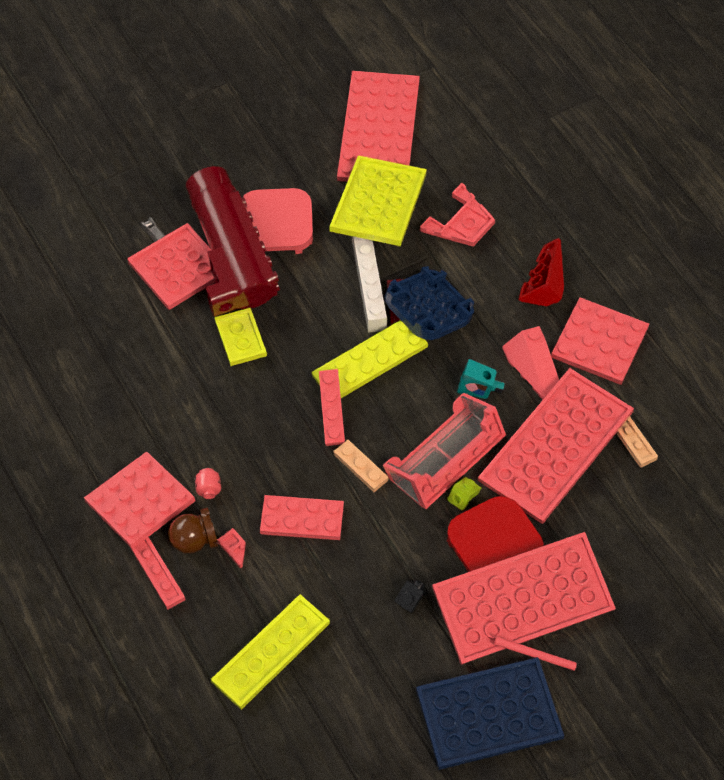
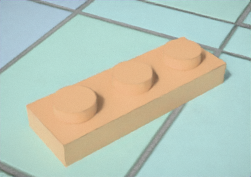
M629 417L616 434L641 468L656 461L658 455L631 417Z
M349 440L334 451V456L373 492L377 491L388 481V476Z

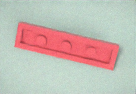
M338 369L319 371L326 446L341 445L345 442L339 372Z
M149 537L133 549L131 548L167 610L186 600Z

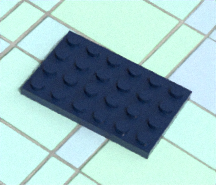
M539 657L416 687L439 770L564 739V733Z

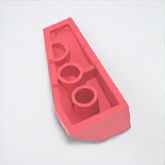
M538 326L521 331L503 345L502 349L508 363L519 371L520 376L531 384L532 389L543 400L557 384L559 378L547 342Z

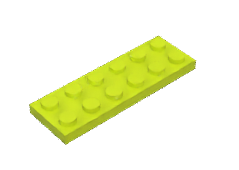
M400 320L314 370L312 376L320 386L319 371L338 369L341 398L424 350L428 347V343L425 339L412 333Z
M300 594L211 679V682L242 710L330 624V620Z

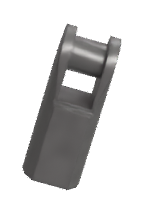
M151 217L145 223H140L143 230L154 242L165 236Z

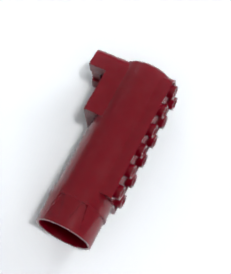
M212 166L197 171L187 180L186 189L211 248V251H208L210 269L216 283L207 286L206 292L212 314L215 317L239 308L258 307L278 295L277 291H280L277 282H279L276 271H272V262L270 257L265 254L266 248L263 241H260L258 238L260 236L258 228L253 226L252 214L250 211L247 212L246 200L240 196L239 191H236L224 168Z

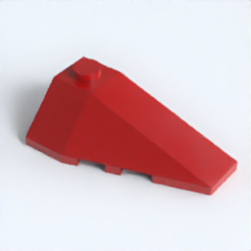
M559 238L547 243L542 248L536 260L537 266L530 271L528 283L525 282L521 288L519 296L521 302L549 306L553 303H558L562 299L564 278L561 240Z

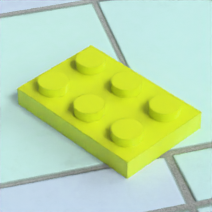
M251 308L215 317V323L230 366L267 356Z

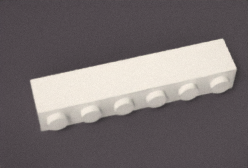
M352 236L368 333L383 331L387 328V316L373 240Z

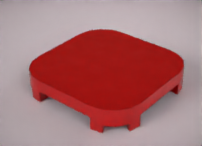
M505 496L491 498L452 519L448 526L447 542L449 547L454 549L468 572L544 546L540 534L520 505L515 500Z

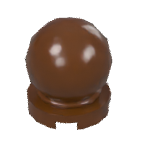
M208 507L200 509L201 514L199 516L183 514L171 523L168 535L169 541L175 549L182 553H195L201 550L205 544H209L210 548L218 547Z

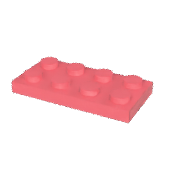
M265 495L260 534L340 540L344 501Z

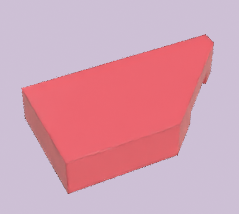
M232 528L217 539V542L239 568H242L246 543Z

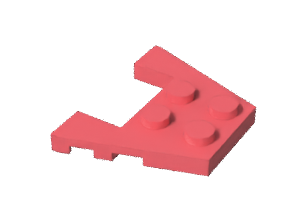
M461 183L452 192V197L463 203L464 206L446 225L429 217L420 226V231L474 247L495 224V219L482 204L480 205L475 200V196L467 191L466 186Z

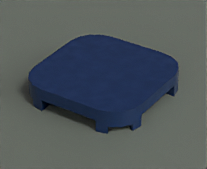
M429 266L422 267L420 273L399 282L395 279L391 281L385 295V303L412 333L422 339L434 340L469 324L474 313V301L471 298L466 300L445 279L447 276L445 271L429 270Z

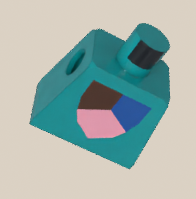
M468 359L460 378L457 393H465L470 396L486 399L491 391L502 394L505 383L495 380L497 373L495 369Z

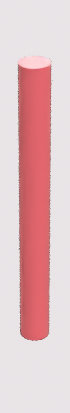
M497 636L495 638L494 645L534 658L539 657L540 660L573 671L576 668V662Z

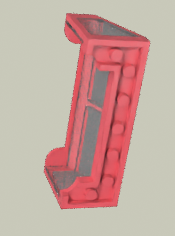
M461 394L454 401V414L402 461L398 457H392L383 465L388 478L421 507L427 509L506 436L495 406L468 394Z

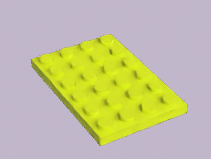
M358 155L330 224V232L401 246L424 183L427 169Z

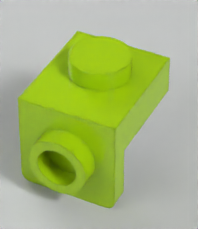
M465 477L453 486L448 501L459 509L464 510L469 500L479 494L481 487L473 480Z

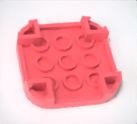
M295 188L264 189L250 191L243 196L247 203V212L250 211L252 214L253 226H257L260 235L258 238L260 241H263L266 251L295 250V254H300L302 250L310 244L312 245V203L310 196L305 191Z

